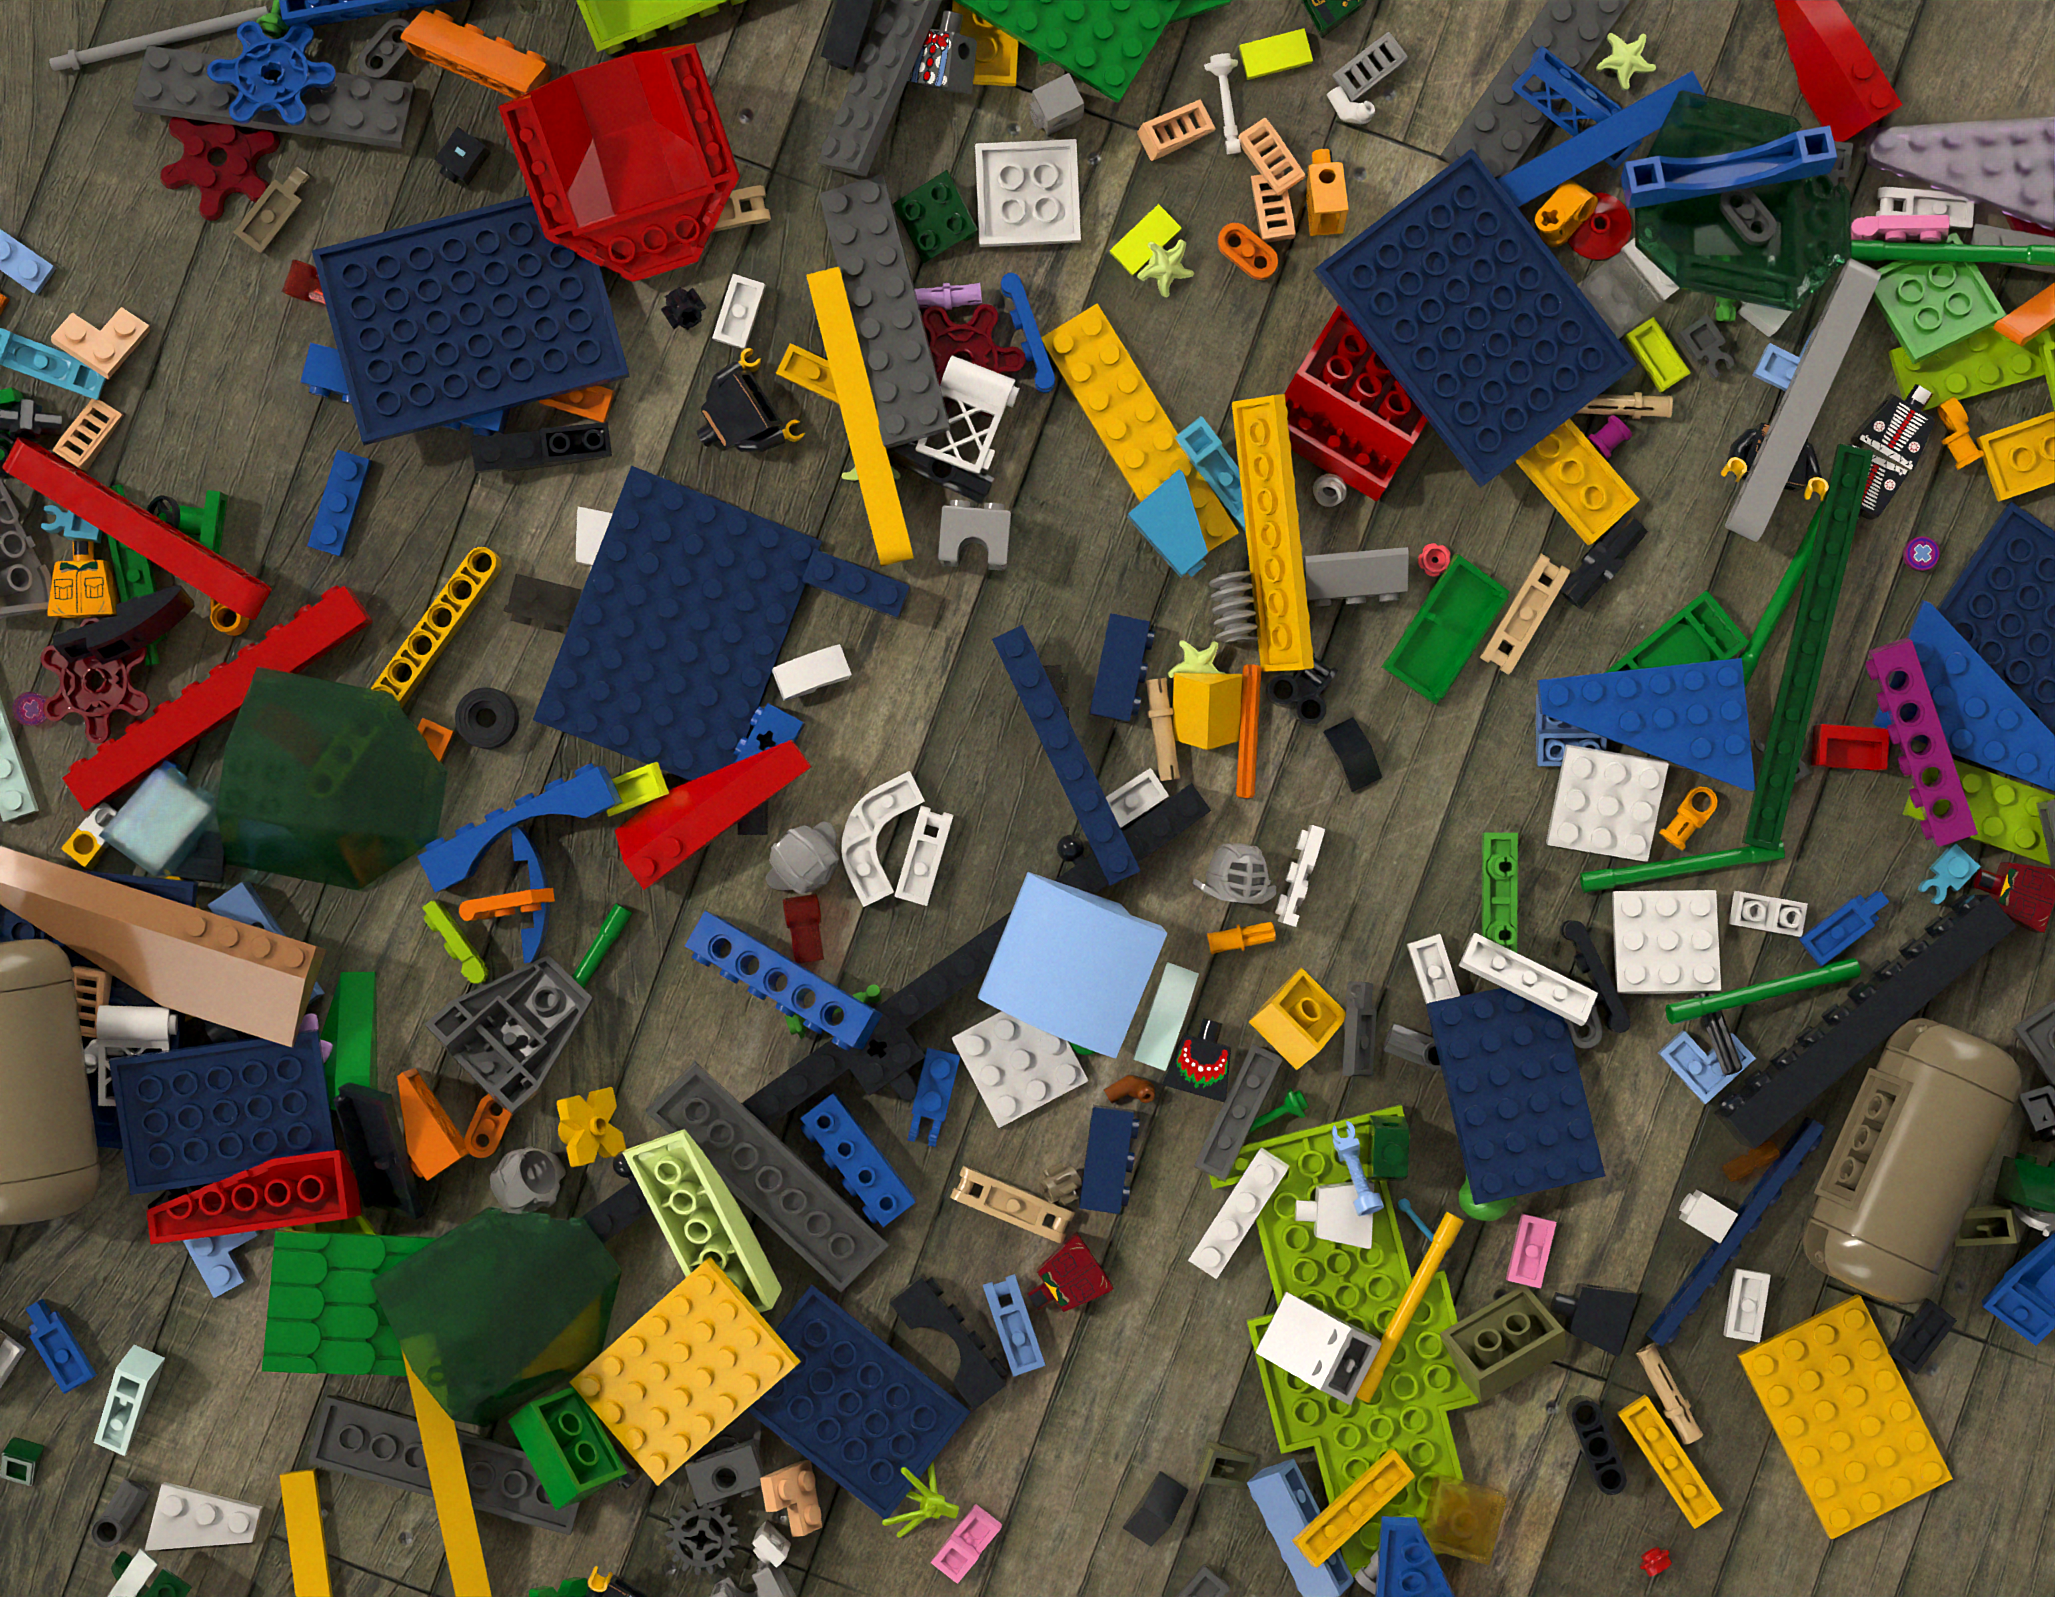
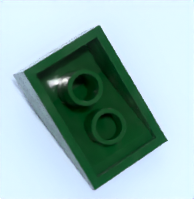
M2016 1152L2015 1158L2003 1156L1994 1195L2022 1205L2055 1213V1162L2049 1160L2048 1167L2036 1164L2037 1157Z

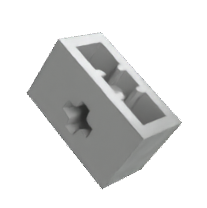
M1070 73L1032 91V103L1029 104L1031 111L1029 113L1037 130L1043 128L1047 137L1083 119L1084 101Z

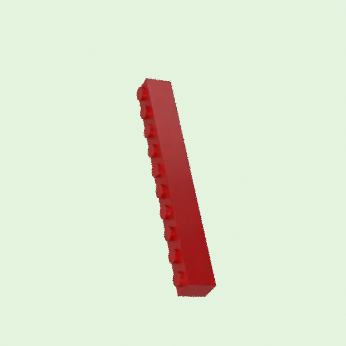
M338 585L328 589L321 595L323 600L312 607L308 604L300 608L293 614L295 618L293 621L285 626L282 623L274 626L265 633L267 637L265 640L257 645L254 642L246 645L237 652L239 656L237 659L229 664L227 662L220 663L209 671L210 677L202 683L195 681L181 690L183 696L174 702L167 700L153 709L155 715L146 721L139 719L125 728L127 734L117 741L114 738L107 740L97 747L98 753L89 760L84 757L69 766L70 773L62 777V779L85 812H93L103 802L109 803L147 777L151 771L154 772L160 768L165 759L172 760L370 625L373 620L352 589L346 586L340 588Z

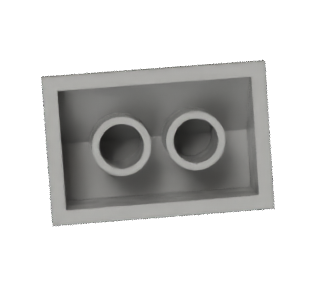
M1408 547L1305 556L1303 558V569L1306 580L1307 602H1312V608L1332 606V600L1345 599L1346 605L1366 603V597L1379 596V602L1400 600L1399 594H1405L1408 591Z

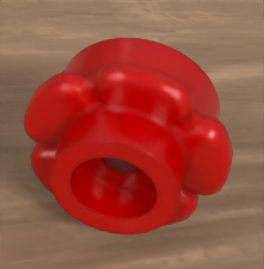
M1658 1546L1648 1550L1641 1555L1643 1562L1640 1565V1569H1645L1649 1577L1664 1571L1672 1564L1668 1556L1669 1550H1660Z

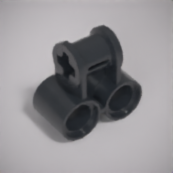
M1314 652V668L1312 670H1296L1293 674L1294 677L1287 674L1275 676L1266 687L1267 698L1272 704L1285 706L1294 702L1295 719L1305 726L1317 724L1325 717L1326 704L1319 695L1324 692L1338 672V669L1335 667L1330 669L1316 659ZM1284 681L1290 685L1291 695L1288 699L1281 700L1275 696L1273 687L1276 682ZM1305 701H1313L1317 704L1319 713L1315 719H1307L1302 715L1301 706Z

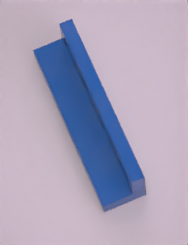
M1542 45L1533 54L1530 66L1512 84L1511 88L1572 136L1583 131L1579 128L1578 119L1591 118L1596 123H1599L1623 109ZM1535 74L1545 82L1546 91L1533 92L1524 84ZM1566 98L1572 103V112H1558L1553 108L1552 99ZM1643 138L1625 147L1616 156L1613 154L1607 157L1604 161L1616 170L1642 143Z

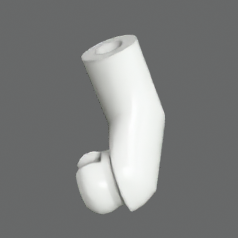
M1341 86L1327 93V97L1339 118L1345 122L1360 125L1366 124L1371 121L1375 114V107L1371 102H1350Z
M93 1039L84 1048L87 1074L93 1073L98 1068V1039ZM107 1047V1056L126 1055V1052L121 1048Z

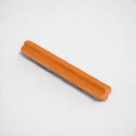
M1254 664L1244 665L1242 671L1240 739L1236 795L1239 798H1253L1255 796L1261 666Z

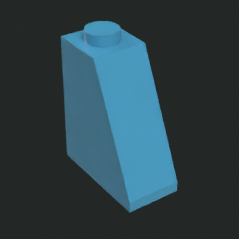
M1179 469L1128 513L1127 518L1177 575L1182 578L1186 573L1193 577L1206 565L1203 559L1207 556L1208 551L1185 475Z

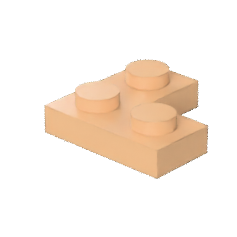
M122 307L101 331L74 313H71L53 333L51 341L54 345L109 380L150 332V327L147 323Z
M810 1460L798 1461L760 1478L766 1512L779 1511L787 1507L792 1537L805 1536L822 1528L821 1509L818 1504L815 1475Z

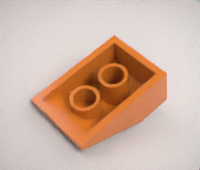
M413 1068L399 1074L397 1080L407 1153L412 1158L409 1162L415 1174L420 1178L424 1176L428 1181L470 1153L465 1148L464 1138L417 1069Z

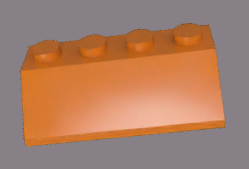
M422 10L400 37L412 55L512 99L547 84L552 73L548 64L545 63L546 58L529 50L526 54L514 50L515 45L500 37H497L495 41L484 37L485 32L471 24L466 23L465 27L452 23L454 19L451 16L435 10L433 14Z

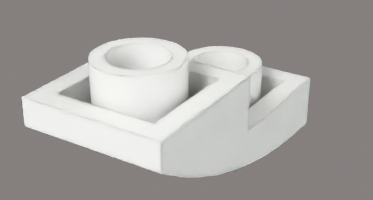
M840 644L801 656L772 669L783 701L813 693L819 687L847 680L852 675Z
M1734 891L1729 924L1802 937L1808 904Z

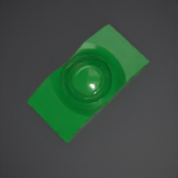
M1705 590L1642 642L1627 652L1604 673L1728 660L1750 642L1708 590Z

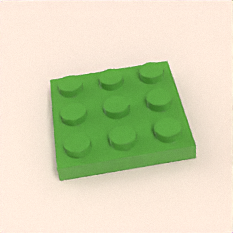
M1954 232L1948 235V240H1941L1935 244L1963 243L1957 233ZM1897 260L1877 270L1881 272V277L1872 297L1913 365L1994 326L1998 320L2007 316L1974 262Z

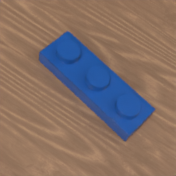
M337 449L307 545L308 547L343 557L372 460Z

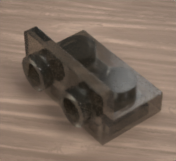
M515 574L509 603L504 606L503 612L512 615L510 621L530 626L531 620L544 623L543 629L563 634L564 628L569 627L583 590Z

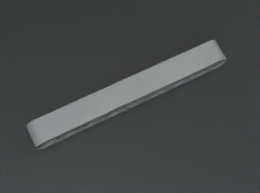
M1851 258L1844 265L1725 523V528L1754 542H1757L1762 536L1881 277V272Z

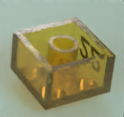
M1435 1473L1421 1528L1432 1550L1490 1565L1507 1498L1501 1490Z

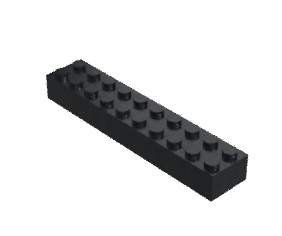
M1963 894L1950 905L1952 911L1943 918L1938 916L1931 920L1924 927L1926 933L1917 940L1912 938L1898 949L1901 954L1892 962L1886 960L1878 965L1872 972L1875 976L1866 984L1860 982L1851 988L1847 993L1849 998L1840 1006L1834 1004L1824 1011L1821 1015L1823 1020L1814 1028L1808 1026L1795 1037L1798 1042L1787 1050L1784 1047L1776 1052L1769 1059L1772 1064L1761 1072L1758 1069L1744 1080L1746 1086L1737 1094L1733 1091L1723 1097L1718 1102L1720 1108L1714 1112L1717 1118L1741 1145L1752 1149L1760 1146L2017 927L1990 895L1973 894L1967 896Z

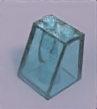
M170 767L168 770L166 768H156L107 824L99 836L152 875L174 874L218 813L220 807L213 803L215 797L201 787H197L195 790L185 783L188 778L173 767Z

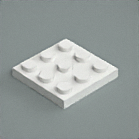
M1076 139L975 144L980 247L1081 243Z
M1566 744L1546 839L1547 845L1648 862L1669 765L1668 762Z
M1716 890L1613 891L1612 910L1617 994L1719 993L1721 991Z
M1003 1011L952 1037L998 1128L1089 1081L1068 1041L1029 1025Z

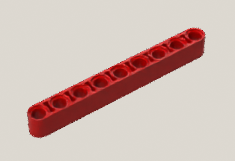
M17 437L2 466L7 473L237 614L251 620L257 619L272 591L269 585L42 446L28 439Z

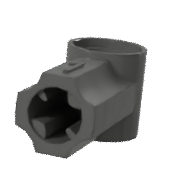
M1392 1023L1384 1042L1383 1051L1428 1067L1431 1070L1441 1071L1440 1062L1431 1064L1427 1056L1429 1049L1436 1046L1434 1038Z
M125 1478L100 1519L96 1520L92 1525L91 1538L93 1542L99 1547L110 1548L124 1541L129 1535L131 1525L152 1492L138 1481ZM106 1522H111L116 1526L117 1535L114 1539L109 1538L104 1532Z

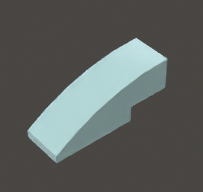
M1169 962L1166 963L1133 1055L1134 1060L1166 1071L1199 973Z

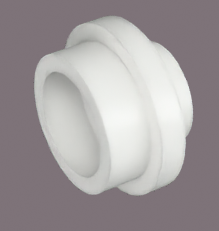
M1324 474L1314 482L1313 494L1319 504L1333 507L1345 499L1347 486L1339 476ZM1326 487H1331L1335 490H1328Z

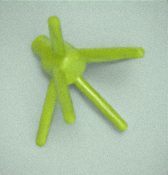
M934 1461L927 1468L930 1490L906 1467L901 1468V1473L924 1496L910 1490L906 1497L920 1502V1510L882 1521L884 1526L912 1520L897 1532L898 1538H902L926 1518L939 1519L941 1515L953 1519L957 1517L959 1506L945 1502V1496L938 1494Z

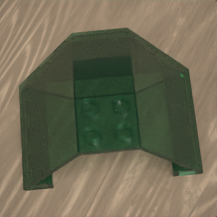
M1681 90L1678 92L1646 158L1655 156L1698 158L1738 152L1785 137L1799 131L1802 126L1795 117ZM1827 174L1750 187L1772 214L1776 222V229L1772 238L1761 246H1753L1746 243L1722 214L1719 208V198L1722 193L1635 208V247L1680 289L1795 312L1813 292L1817 291L1832 276V273L1839 266L1843 265L1851 257L1850 192L1843 182L1834 187ZM1836 191L1841 195L1840 197L1836 196ZM1730 200V204L1733 207L1739 208L1742 206L1739 200ZM1751 226V230L1753 233H1762V228L1760 226Z
M258 666L228 738L224 753L215 813L226 864L359 891L438 838L448 771L441 761L438 762L427 746V741L415 724L410 722L399 705L401 704L392 693Z
M487 1207L370 1281V1284L412 1371L448 1416L454 1421L488 1427L589 1364L602 1353L622 1270L584 1219L570 1218L569 1221L550 1218L548 1214L522 1211V1214L502 1212V1208Z

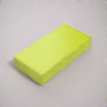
M1305 28L1239 45L1247 80L1312 64L1313 62Z
M1158 204L1110 250V254L1134 276L1149 262L1153 255L1152 250L1148 247V243L1154 242L1163 248L1182 228Z
M1654 317L1624 336L1625 341L1660 393L1691 373Z
M658 762L613 778L612 781L621 797L622 803L606 810L608 817L614 816L668 795L669 792Z

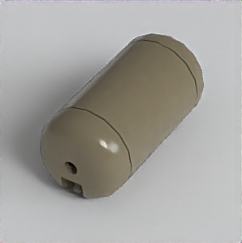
M22 939L0 942V1225L39 1222L79 1211L94 1199L100 1187L101 1170L100 1163L98 1162L99 1156L74 980H72V966L68 955L57 944L46 939Z
M1924 1018L1908 1020L1893 1032L1887 1041L1876 1069L1869 1067L1814 1191L1819 1197L1810 1215L1811 1218H1809L1803 1235L1805 1254L1814 1267L1833 1278L1889 1303L1898 1305L1914 1304L1929 1294L1939 1275L1937 1274H1940L2014 1107L2013 1104H2015L2018 1098L2022 1079L2020 1069L2012 1056L1974 1035Z

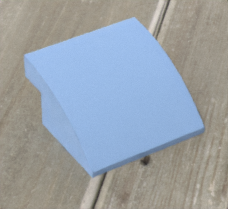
M1027 872L978 998L1006 1014L1049 1034L1116 1059L1163 946L1167 932L1161 925L1130 915L1120 903Z

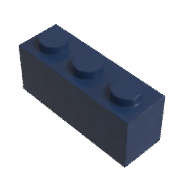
M816 549L812 553L802 579L805 585L897 620L901 617L911 591L910 585Z
M1110 613L1089 715L1127 723L1130 722L1131 716H1138L1141 697L1135 696L1138 682L1144 684L1148 664L1142 663L1144 650H1151L1155 630L1149 629L1150 621Z
M1093 1104L1079 1209L1120 1214L1121 1206L1127 1207L1130 1186H1124L1126 1172L1132 1173L1135 1153L1129 1152L1130 1139H1137L1139 1119L1134 1118L1133 1110Z

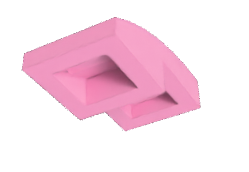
M975 1504L940 1548L931 1563L958 1584L978 1560L981 1552L1000 1531L1002 1524Z

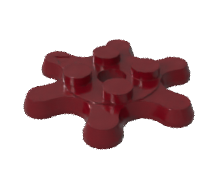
M173 117L170 120L168 126L169 133L182 143L184 153L178 162L166 165L161 170L160 181L166 188L173 190L187 184L196 186L201 194L199 213L208 221H216L223 215L225 200L232 193H243L252 202L256 203L270 184L258 175L256 164L262 156L271 154L278 149L280 138L275 131L262 129L251 134L244 132L237 125L210 122L207 125L201 126L195 124L191 119ZM215 149L225 150L227 153V160L221 166H213L210 163L211 155L215 152Z
M989 304L978 306L971 320L962 325L951 322L946 311L939 306H932L925 310L923 323L931 334L929 346L939 384H941L951 356H956L960 353L969 355L973 364L999 374L1007 371L1017 372L1023 368L1026 358L1021 349L1013 346L1001 348L991 338L993 327L998 321V312L995 307ZM944 397L943 400L948 415L956 401ZM980 411L986 417H993L991 414Z
M88 617L82 621L80 627L98 622L100 619ZM54 645L44 648L40 657L41 663L46 669L55 672L60 680L58 692L49 697L43 705L45 716L51 721H60L69 713H79L85 720L87 739L95 744L104 743L111 735L110 719L115 710L123 709L131 715L139 716L146 713L150 708L149 697L143 691L135 689L131 681L134 667L142 663L148 655L146 646L103 665L95 656L69 663L54 648ZM98 671L105 678V681H103L99 689L95 690L91 685V677Z

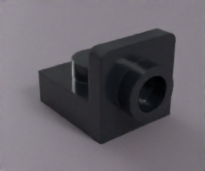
M2052 1084L2020 1094L2017 1100L2031 1128L2029 1134L2031 1141L2042 1140L2044 1143L2054 1141L2055 1091Z

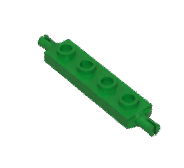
M123 485L109 487L125 497ZM108 535L121 602L128 601L133 597L157 592L151 560ZM166 633L146 645L148 655L145 659L146 667L161 664L156 644L167 639Z

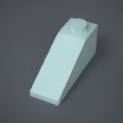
M137 1345L132 1346L116 1367L94 1443L123 1456L127 1454L158 1383L165 1360L164 1357Z

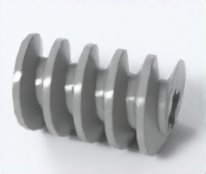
M1251 571L1221 574L1209 582L1210 587L1220 589L1211 595L1212 601L1221 603L1212 609L1213 614L1223 616L1214 622L1215 628L1224 629L1223 632L1215 636L1219 642L1243 643L1259 639L1249 636V632L1257 629L1258 626L1247 622L1248 618L1256 615V611L1246 609V605L1254 602L1255 599L1244 596V592L1253 588V584L1243 582V578L1252 574Z

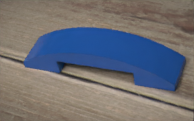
M511 827L514 861L528 860L530 889L549 888L542 858L532 838L523 827ZM550 902L542 903V910L533 911L534 928L521 929L524 963L536 961L541 952L548 930Z

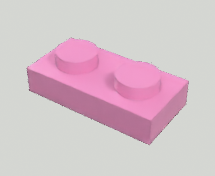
M1521 1213L1506 1280L1541 1289L1557 1222Z

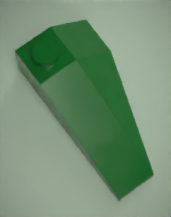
M341 972L320 1037V1040L327 1041L333 1045L332 1051L324 1063L331 1110H336L333 1099L339 1095L338 1088L348 1082L378 1090L376 972Z

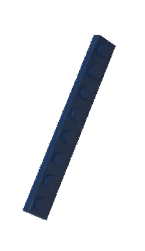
M1021 625L993 638L992 641L1109 885L1112 886L1141 872L1024 626Z
M1805 1117L1735 1212L1738 1216L1722 1242L1718 1243L1714 1240L1645 1333L1648 1337L1663 1347L1666 1342L1671 1343L1678 1336L1681 1330L1679 1326L1686 1315L1691 1316L1701 1304V1299L1699 1298L1707 1287L1710 1289L1718 1282L1722 1274L1719 1271L1727 1260L1732 1261L1738 1255L1742 1248L1741 1240L1747 1232L1751 1234L1758 1228L1762 1221L1761 1213L1767 1205L1773 1206L1782 1194L1781 1186L1787 1178H1794L1803 1165L1800 1161L1807 1151H1814L1823 1138L1821 1132L1824 1130V1126L1812 1118Z

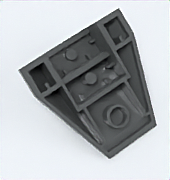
M547 955L450 1001L426 1022L425 1026L453 1059L501 1107L514 1115L541 1090L594 999L554 959Z

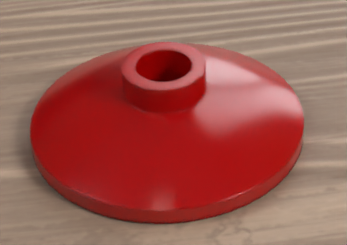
M1597 192L1592 193L1598 198L1596 209L1568 238L1567 242L1577 254L1584 258L1604 260L1615 256L1627 244L1632 225L1629 212L1620 200L1612 195ZM1597 218L1603 219L1605 228L1597 229L1594 225V220Z

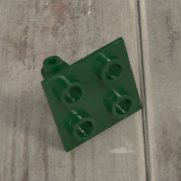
M945 170L893 203L923 263L931 260L961 240L968 241L976 236L975 232L978 231L948 170Z

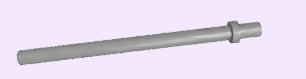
M266 5L78 52L76 49L68 50V54L50 58L49 61L53 72L71 67L73 70H78L84 64L145 50L147 46L157 47L239 27L247 21L256 22L258 18L270 12Z

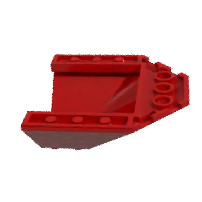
M695 43L633 52L568 73L498 106L546 239L577 252V255L601 267L603 265L621 274V277L631 282L698 261L740 174Z

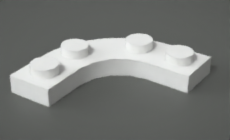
M910 771L878 786L866 794L853 808L845 825L842 836L843 863L863 907L894 893L880 864L876 846L878 835L888 821L925 802Z

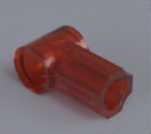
M293 259L282 292L306 302H311L312 300L326 305L316 267Z
M817 893L783 899L784 915L787 928L791 932L795 962L799 964L824 960L819 925L822 921Z

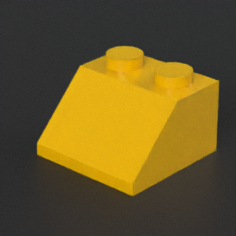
M1301 967L1263 1004L1249 1023L1298 1070L1321 1051L1344 1022L1346 1011Z

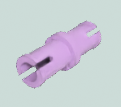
M943 283L942 287L914 288L920 310L939 306L945 308L946 311L952 310V307L982 305L980 283L950 286V283Z

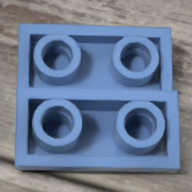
M1536 694L1537 766H1562L1566 744L1606 751V738L1540 714L1538 694Z

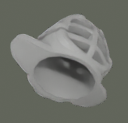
M824 821L820 822L813 829L806 825L794 829L791 828L778 843H774L771 847L769 861L773 868L766 875V883L770 888L777 891L794 890L801 895L812 892L828 884L839 860L835 852L837 833L831 823Z
M1226 843L1218 846L1206 871V885L1195 878L1192 882L1197 889L1205 894L1231 902L1262 904L1276 895V886L1268 887L1271 880L1268 877V869L1262 851L1257 846L1242 843Z
M528 1146L525 1149L511 1151L502 1158L495 1170L490 1174V1185L498 1202L517 1221L543 1206L548 1208L556 1202V1196L560 1189L559 1181L566 1175V1170L561 1160L555 1154Z

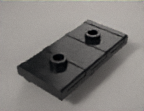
M351 1082L338 1088L339 1095L333 1100L357 1179L363 1206L366 1208L374 1206L410 1219H419L425 1213L420 1202L392 1094Z

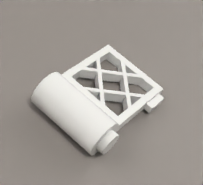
M951 356L940 388L943 398L946 397L958 402L962 414L949 419V423L953 424L965 418L972 436L954 443L950 432L946 431L945 434L950 443L949 446L940 450L925 446L928 439L926 437L919 439L916 451L978 475L981 469L988 471L995 451L989 448L1006 406L1013 408L1020 388L1014 386L1016 380ZM963 404L970 406L974 409L966 411ZM980 411L993 415L994 418L990 428L976 433L969 416ZM987 435L982 446L979 438ZM975 440L980 451L976 464L962 460L957 447ZM953 450L956 457L946 454V452Z
M99 1006L96 1023L98 1038V1106H116L115 1097L107 1096V1084L112 1080L111 1074L107 1077V1068L110 1070L107 1047L121 1048L129 1056L141 1054L147 1048L162 1049V1051L170 1050L171 1035H176L178 1030V1015L172 1014L170 1008ZM131 1048H139V1049L135 1052V1051H133Z

